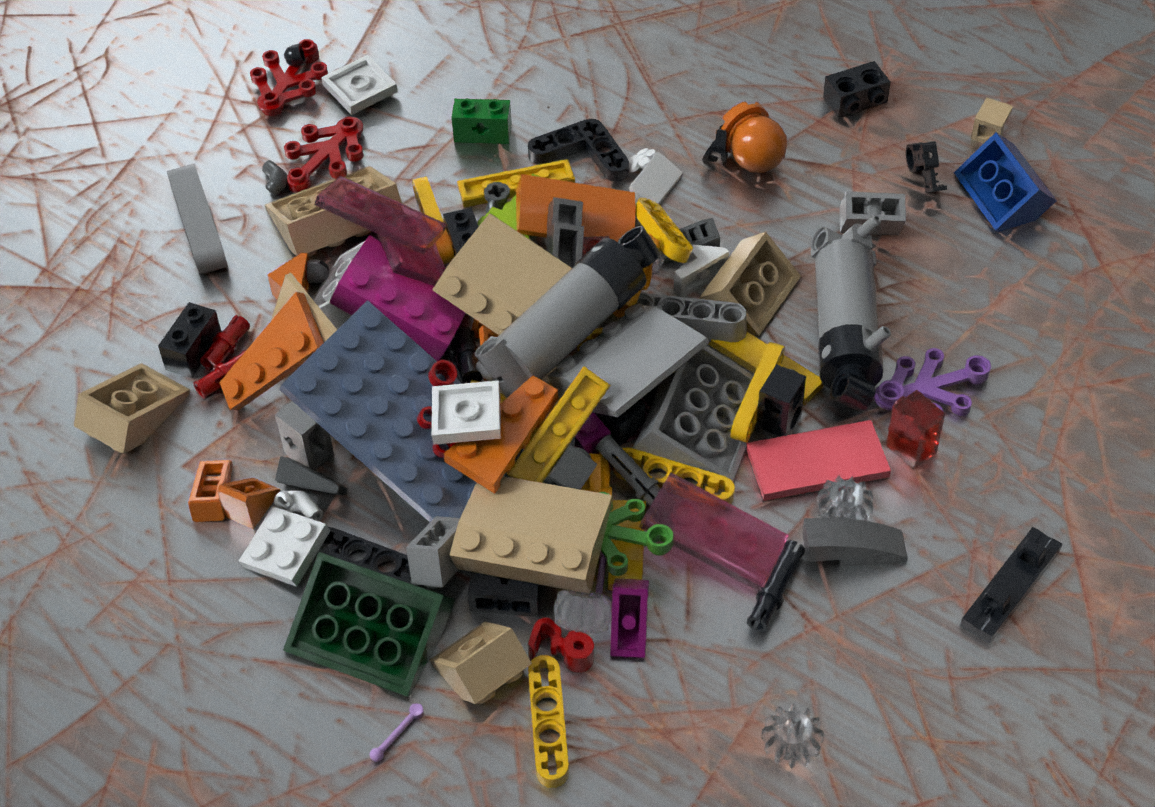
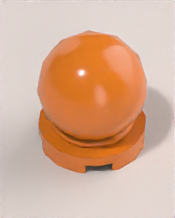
M746 101L732 107L723 116L722 119L725 123L721 129L727 131L726 150L733 155L740 167L751 173H765L775 169L785 158L787 135L779 123L769 118L768 112L759 102H755V104H748Z

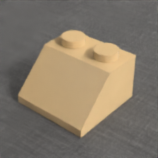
M486 621L429 660L460 698L473 704H481L490 700L496 694L495 690L504 683L508 684L518 680L524 674L523 670L532 664L512 628Z

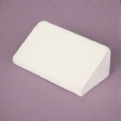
M656 152L629 187V192H635V204L640 197H643L660 205L683 176V172L663 154Z

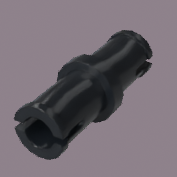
M462 327L456 331L455 339L458 346L456 358L462 367L463 381H467V383H470L471 380L480 382L483 377L476 369V363L479 360L475 356L478 347L475 343L474 330H470V327Z

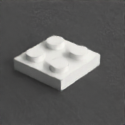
M368 55L321 77L323 86L351 115L398 92L397 83Z
M499 380L432 386L433 445L501 439Z
M272 506L239 559V563L245 569L298 586L331 530L325 523Z

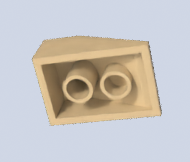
M140 363L79 393L74 427L87 433L90 437L105 443L113 450L124 454L145 443L189 396L190 389Z

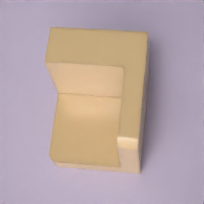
M986 97L975 117L971 139L985 143L995 132L1002 136L1005 123L1012 112L1013 106Z

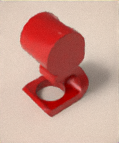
M546 617L536 621L528 641V657L530 661L537 656L541 642L544 639L550 638L551 654H562L564 664L568 670L574 673H582L592 667L594 663V642L588 634L572 630L563 638L560 626L551 618Z

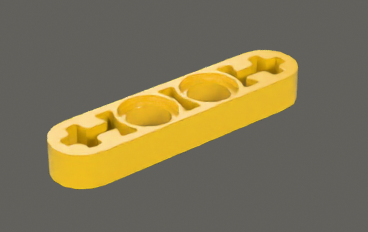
M425 176L412 179L415 198L439 265L448 264L454 258L453 247L428 178Z
M640 197L635 205L636 218L648 233L659 239L660 250L665 256L674 261L686 263L693 250V246L658 203Z
M773 342L767 344L733 421L730 434L732 439L745 443L749 441L757 423L759 391L776 364L782 365L785 346Z
M622 448L641 469L642 465H644L643 471L650 478L653 477L649 475V472L656 468L663 469L667 473L662 478H656L659 482L658 486L666 494L715 509H724L733 503L735 486L731 479L633 448ZM613 467L616 477L626 481ZM684 478H692L697 481V485L692 488H686L679 482ZM703 484H707V486H705V491L703 492ZM719 489L725 490V492H722L720 496L714 494L717 493Z
M540 655L532 659V664L528 666L536 775L538 781L543 786L557 788L562 786L569 777L560 666L554 657ZM547 668L549 686H542L540 669ZM547 697L554 699L557 705L550 711H543L537 707V703L542 698ZM553 729L560 734L559 739L554 743H545L539 737L543 731ZM555 754L557 774L549 775L548 755Z

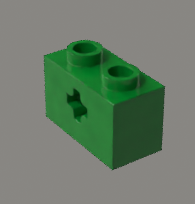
M454 98L451 116L454 143L510 144L512 128L510 100Z

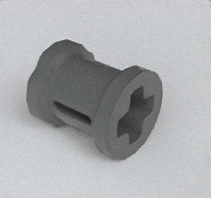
M492 182L484 189V197L488 201L485 207L486 214L492 206L500 210L503 209V206L508 201L507 198L510 196L508 185L501 182Z

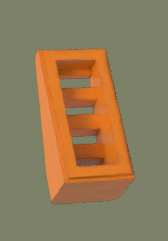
M232 460L199 462L188 501L189 510L194 522L223 521L225 519V513L217 490L219 484L231 481Z

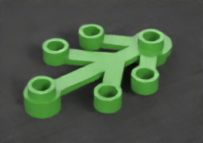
M631 499L624 506L612 511V500L601 546V552L607 559V569L610 574L621 576L628 570L627 556L618 551L611 539L647 546L648 550L657 556L665 555L672 549L673 531L666 525H653L647 532L617 526V524L626 520L638 522L645 517V504L642 500ZM636 508V509H639L640 511H638V512H632V511H630V510ZM614 562L623 563L621 566L613 565Z

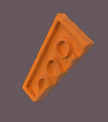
M295 292L219 382L230 410H240L290 375L324 343L304 293Z
M534 375L531 376L500 404L501 439L457 442L444 453L445 463L495 494L501 485L500 480L504 474L509 473L515 465V458L520 450L525 449L531 441L530 435L534 429L541 426L559 399L558 389Z

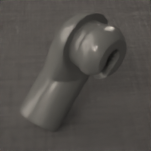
M268 160L262 166V171L270 179L265 187L272 194L278 195L281 189H284L287 185V173L273 161Z

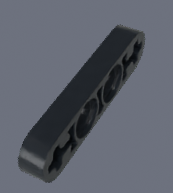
M328 527L331 531L323 542L328 545L326 548L322 545L318 552L412 584L408 556L406 554L342 530ZM355 550H364L367 553L359 561L349 558V555ZM385 561H393L397 564L395 569L390 572H382L378 567ZM412 584V585H415V586H418V587H421V588H424V589H427V590H430V589H431V588H427L425 585Z

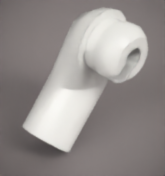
M281 491L274 498L277 508L292 513H303L305 517L319 521L323 516V511L304 491Z

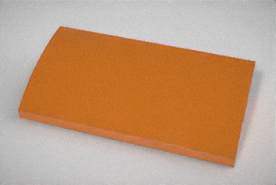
M521 174L516 188L517 231L521 234L547 238L548 205L554 197L583 202L581 226H584L583 244L596 245L601 239L606 237L618 242L626 232L635 228V192Z

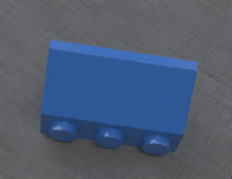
M997 132L954 171L956 177L997 232L1036 221L1057 201L1014 143Z

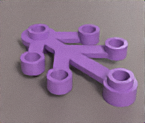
M931 348L925 353L924 364L915 382L903 386L905 379L914 374L916 365L914 359L903 356L897 360L892 379L882 382L875 389L874 400L879 407L885 410H897L902 407L922 414V419L932 425L941 421L942 407L937 403L927 404L912 397L921 395L951 406L954 414L965 416L971 410V398L967 395H957L941 388L966 381L972 384H981L989 377L991 363L983 356L974 355L966 360L964 369L932 377L935 370L942 367L944 353L940 349ZM928 412H934L937 415H931Z

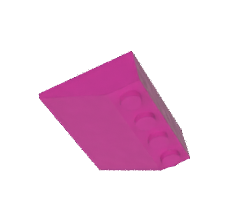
M370 235L349 264L329 301L330 304L353 315L368 300L436 361L441 359L465 315L464 311L433 291L441 275Z

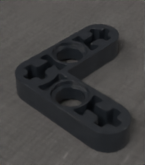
M585 119L537 136L528 142V157L535 164H546L586 149L608 180L622 181L629 174L628 158L605 126L597 119ZM562 139H570L573 142L569 144H562L559 141ZM607 147L610 151L603 153L598 152L597 149Z

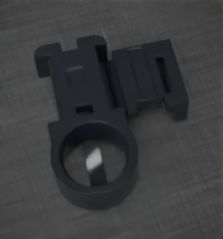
M936 142L908 144L905 151L908 169L911 173L922 171L925 180V193L947 190V185L941 184L937 186L936 184L939 182L935 177L938 173H935L933 169L939 167Z

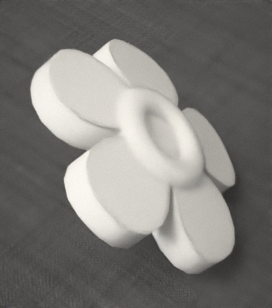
M648 148L640 150L637 155L632 156L628 160V170L635 172L639 167L644 169L656 154V151L654 149L648 150Z

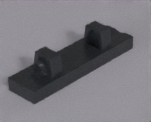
M1032 527L963 616L960 626L991 644L1059 554L1062 543Z

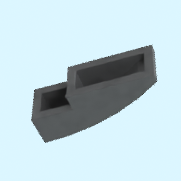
M554 197L548 205L547 251L573 268L576 262L582 258L584 226H581L583 202Z
M804 518L802 535L807 562L839 560L840 567L899 563L907 562L908 560L903 533L900 529L855 519Z

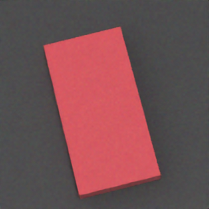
M872 420L753 441L746 444V451L763 501L889 478L891 474V469Z

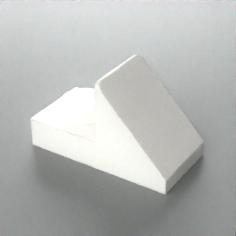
M692 245L693 250L688 261L683 263L674 272V293L679 297H686L711 282L729 258V251L722 247Z

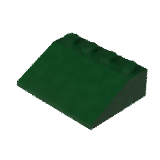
M318 552L283 651L410 697L444 632L455 599Z

